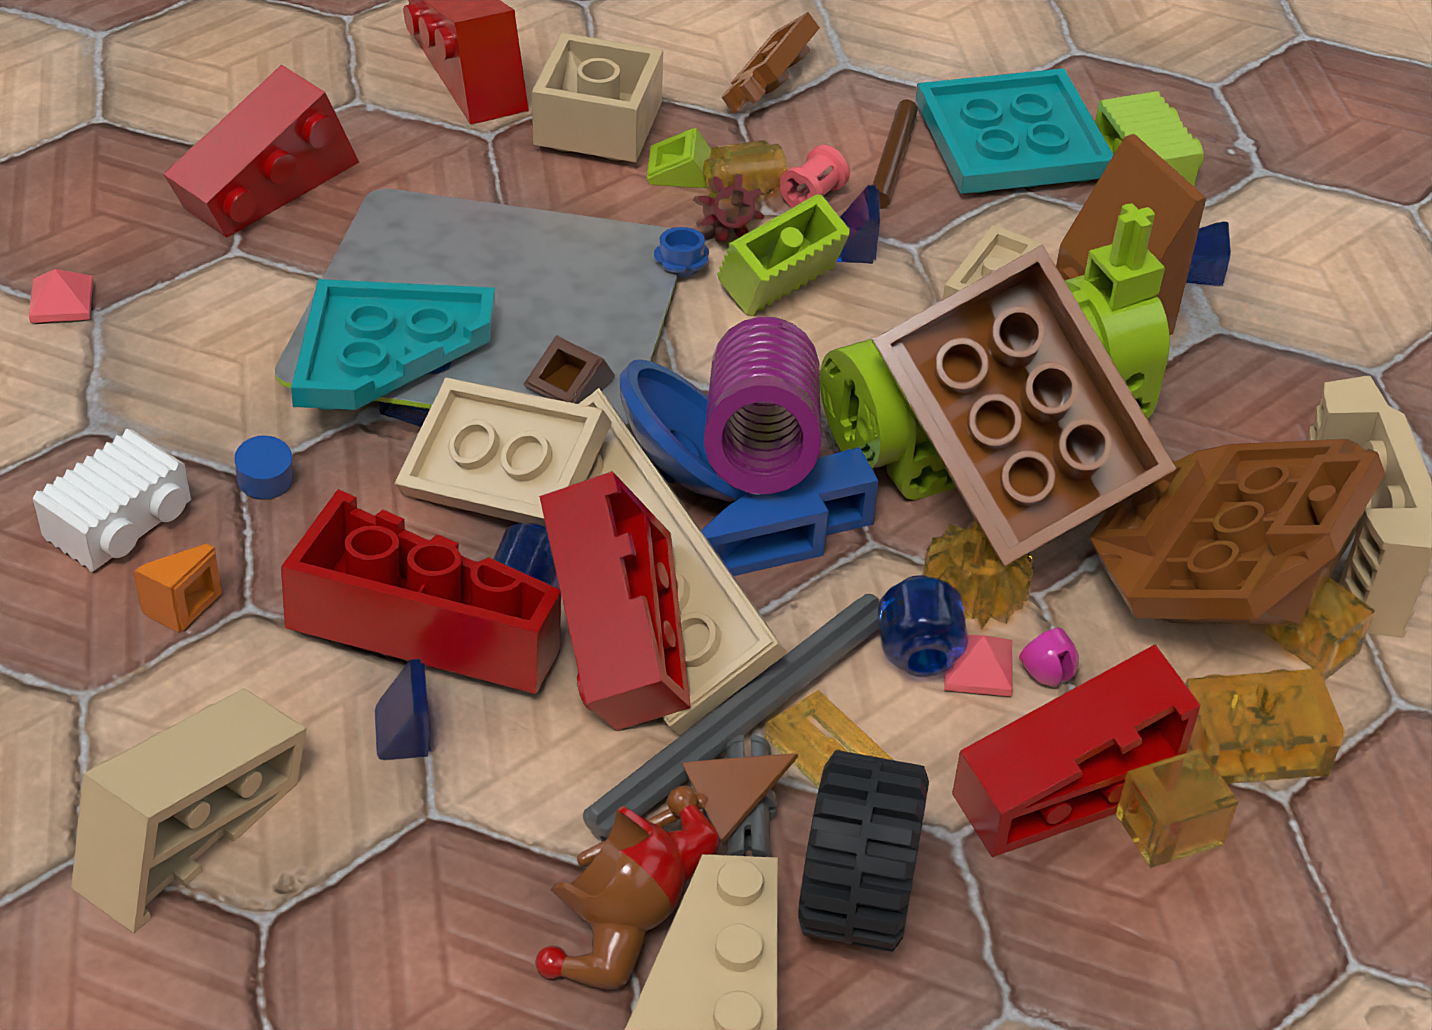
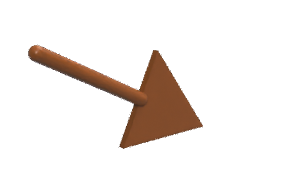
M797 753L681 763L697 793L698 809H705L722 844H724L799 756ZM667 809L647 819V821L664 828L680 820V816L674 815L670 809ZM606 840L581 852L577 856L578 864L581 866L591 864Z

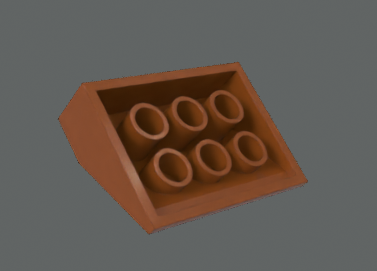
M1043 244L872 339L873 345L1003 567L1108 512L1163 481L1176 470L1175 465Z

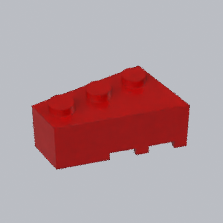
M408 0L409 5H405L403 8L407 30L411 36L415 37L470 125L529 111L515 10L501 0Z
M281 64L163 175L184 209L227 238L360 162L325 91Z
M613 471L539 496L579 672L577 675V687L585 707L598 714L616 731L690 709L691 704L671 532Z
M1154 644L960 750L952 795L991 857H995L1174 794L1201 704L1157 645Z

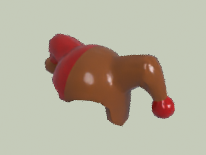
M679 786L674 788L666 801L670 811L674 815L680 816L683 830L666 832L659 825L647 821L625 806H620L616 811L615 822L611 832L591 864L571 883L557 882L550 890L572 911L590 923L593 933L592 952L579 956H568L558 946L550 945L538 952L535 960L537 971L542 977L555 979L563 976L575 982L604 990L621 988L629 980L638 959L645 932L661 924L673 912L682 895L685 882L694 875L702 855H715L720 847L719 835L712 823L698 809V799L691 787Z

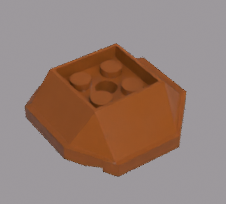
M1349 439L1238 443L1198 450L1179 460L1172 461L1176 470L1163 481L1106 512L1089 538L1099 561L1135 619H1163L1170 623L1302 625L1353 539L1361 515L1384 478L1385 471L1378 452L1369 448L1365 450L1358 443Z

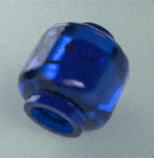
M924 575L912 576L889 588L881 597L877 612L881 646L886 659L897 668L916 677H932L947 671L966 651L969 637L964 604L959 591L950 583Z

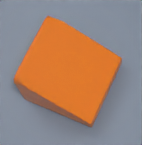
M207 543L148 562L133 572L142 612L147 617L178 633L185 630L222 594L215 547Z

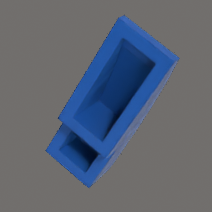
M859 447L818 458L814 468L801 482L785 491L772 494L746 493L718 514L702 529V532L733 576L824 556L826 535L873 525L878 479Z

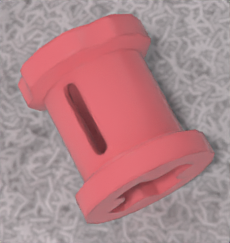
M818 145L808 153L806 162L803 165L789 168L781 175L780 192L784 200L793 208L816 194L824 196L829 191L840 190L849 181V166L838 150L832 146ZM831 166L833 170L829 174L824 175L822 172ZM804 183L807 185L801 191H797L799 185Z

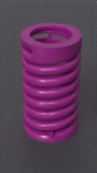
M761 316L744 320L724 334L719 340L712 356L705 422V451L709 463L720 478L732 487L748 493L772 494L791 488L801 482L814 468L820 454V362L816 348L807 334L791 322L777 317Z

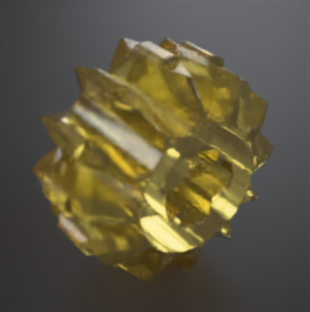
M974 518L966 529L949 524L942 537H933L931 545L927 548L922 574L924 592L931 595L934 611H952L955 625L963 619L969 618L974 619L980 628L983 629L990 617L1007 624L1010 616L1014 614V610L1023 609L1024 603L1029 598L1034 570L1032 563L1033 555L1029 553L1003 567Z

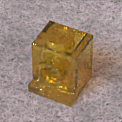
M1329 578L1302 625L1268 624L1265 634L1279 643L1287 652L1294 654L1312 669L1308 678L1319 686L1360 653L1375 610Z

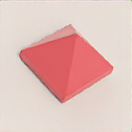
M53 269L34 278L29 310L30 323L90 320L93 293L92 275Z
M946 634L944 690L1011 697L1012 640L985 635Z

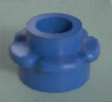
M676 227L663 232L660 236V246L654 250L655 261L662 263V267L665 270L678 273V277L692 276L708 263L709 249L705 245L703 234L688 227Z

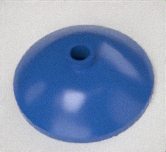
M641 359L630 362L619 378L621 402L636 441L656 465L665 480L669 483L676 481L697 494L734 503L748 493L732 487L720 478L708 461L704 447L708 396L692 383L664 366Z

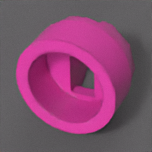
M1054 628L1042 633L1033 639L1019 655V660L1029 674L1039 683L1051 687L1058 686L1062 680H1070L1075 676L1079 666L1077 649L1063 628Z

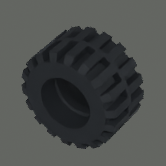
M835 750L826 762L817 793L800 891L798 919L803 935L893 952L899 945L905 930L929 787L925 766Z

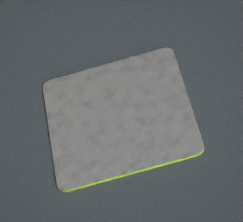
M378 189L370 192L364 198L322 279L495 287V312L490 342L374 401L430 409L445 377L542 397L527 389L523 384L557 335L604 358L615 374V378L602 392L629 427L630 425L620 398V374L633 360H652L676 285L678 273L665 270L662 267V263H657L654 258V250L660 246V236L666 230L671 229L668 227L404 190ZM313 297L275 367L276 380L288 388H291Z

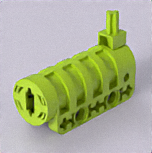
M1133 203L1121 207L1113 244L1090 250L1085 275L1065 280L1148 420L1158 402L1170 350L1168 322L1161 300L1157 297L1165 267L1147 249L1155 213L1149 207L1138 210ZM872 339L829 351L824 356L821 365L820 389L825 415L840 450L846 451L859 447L872 469L887 465L888 476L907 499H924L957 488L873 345Z

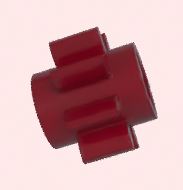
M733 174L729 180L728 187H724L723 182L717 176L710 177L708 184L712 192L707 196H696L693 199L695 203L703 206L704 217L697 221V227L711 225L717 228L715 231V241L724 242L726 240L729 229H733L736 236L740 238L749 232L746 224L750 220L764 219V214L755 210L754 199L759 197L762 192L760 189L747 191L741 187L743 183L742 174ZM732 196L731 204L739 208V213L737 216L726 219V211L718 208L719 201Z

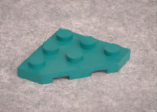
M318 279L291 385L293 407L318 408L320 410H356L490 342L495 312V287Z

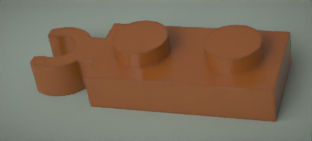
M809 12L774 31L732 80V86L725 91L721 98L733 114L737 113L747 101L750 100L753 104L764 93L768 94L783 84L789 77L786 69L798 63L810 52L807 43L820 27Z

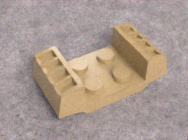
M1371 376L1325 382L1322 387L1320 405L1316 406L1314 424L1309 429V440L1349 439L1354 441L1365 450L1369 448L1378 452L1385 471L1384 478L1361 515L1353 544L1334 595V601L1343 620L1352 632L1402 638L1405 637L1407 632L1406 624L1408 619L1415 612L1414 604L1417 596L1422 594L1421 586L1424 578L1429 576L1430 573L1429 565L1432 560V481L1405 414L1387 404Z

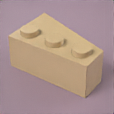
M243 688L214 704L204 707L198 713L168 729L153 734L147 740L107 761L100 762L89 771L83 773L71 889L134 934L151 919L150 912L145 909V906L173 880H176L184 887L187 886L201 873V867L195 862L196 859L223 835L235 842L297 785L307 728Z
M702 855L625 1030H777L778 857Z

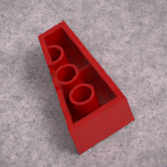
M337 489L281 565L286 629L534 694L539 690L560 651V589L489 557L479 562L473 561L461 555L459 543L439 534L435 535L431 540H427L405 530L404 518L384 509L376 515H372L357 508V497L340 489Z

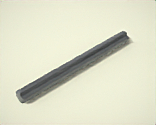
M865 594L854 601L585 809L583 820L594 837L602 842L607 840L615 822L616 811L620 806H625L642 816L670 794L674 788L679 787L689 779L681 762L713 760L726 750V745L732 738L738 735H745L887 622L888 612L886 617L883 618L882 615L886 609L880 605L878 597L873 594Z

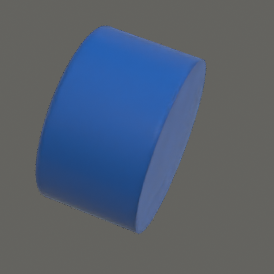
M256 436L244 441L237 448L234 456L236 479L239 488L245 494L257 499H271L282 495L290 488L293 482L292 452L284 441L272 436Z

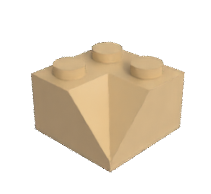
M561 33L532 90L533 145L554 148L561 152L573 151L596 155L613 161L637 162L662 103L663 49Z

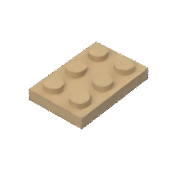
M445 377L394 484L405 496L546 529L539 496L587 479L612 421L603 409Z

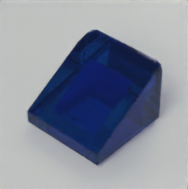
M867 185L840 216L850 231L849 237L836 262L873 264V260H876L880 227L879 189H876V185Z
M1217 222L1199 228L1186 283L1223 286L1231 255L1228 222Z
M421 659L409 660L376 704L374 711L377 757L380 760L428 757V752L431 751L425 663L421 664Z

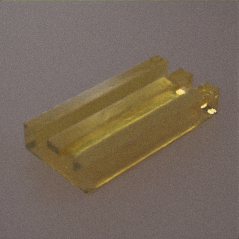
M819 690L769 720L766 724L765 738L782 754L797 753L799 757L793 764L818 788L824 766L835 750L894 760ZM811 715L833 737L827 738L806 717Z

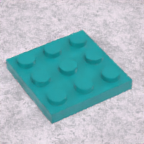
M1064 68L917 83L915 100L960 194L985 193L991 190L1018 187L1031 188L1045 184L1072 181L1085 182L1090 179H1099L1113 157L1111 149Z

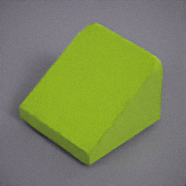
M697 127L651 145L647 171V181L650 185L691 188L709 187L708 179L714 176L715 156Z

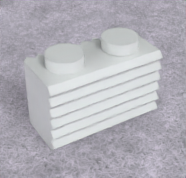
M127 428L123 436L116 435L113 443L106 442L103 450L97 449L93 457H86L84 463L77 462L74 470L67 469L64 477L57 476L53 484L47 483L44 490L36 491L33 497L40 530L47 542L51 541L55 548L60 547L63 553H68L73 560L77 559L81 566L86 565L90 572L95 571L112 557L121 558L127 555L135 546L138 538L160 522H170L176 519L184 510L186 503L191 500L185 464L135 431Z

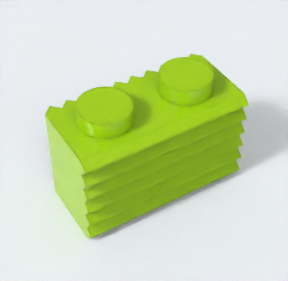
M1159 91L1099 101L1095 123L1113 155L1125 136L1136 134L1193 186L1195 185L1198 169L1202 167L1204 159L1202 145L1197 138H1192L1191 133L1188 134L1187 127L1183 128V123L1180 121L1176 109L1169 107V104L1165 103L1164 97H1160Z
M816 194L729 243L730 248L726 249L725 260L722 261V266L719 267L720 272L717 273L718 279L745 314L754 316L757 310L763 311L765 305L772 306L774 300L780 301L783 295L789 296L791 290L798 291L800 285L806 286L809 280L815 281L817 275L824 276L826 270L832 271L849 237L850 229L822 195Z

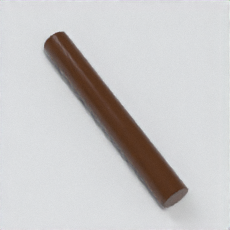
M902 100L897 106L868 196V202L874 208L883 209L889 204L918 111L916 103L912 100Z

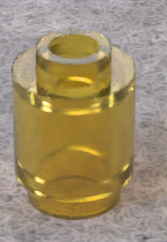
M766 140L714 147L711 150L710 158L706 159L703 164V177L705 185L710 192H712L708 184L710 177L717 176L723 182L724 187H728L732 175L739 173L743 175L741 187L747 191L760 189L762 192L760 195L771 194L776 187H780V177L787 171V162L782 147L777 143L769 144ZM732 196L728 199H723L721 201L731 200Z

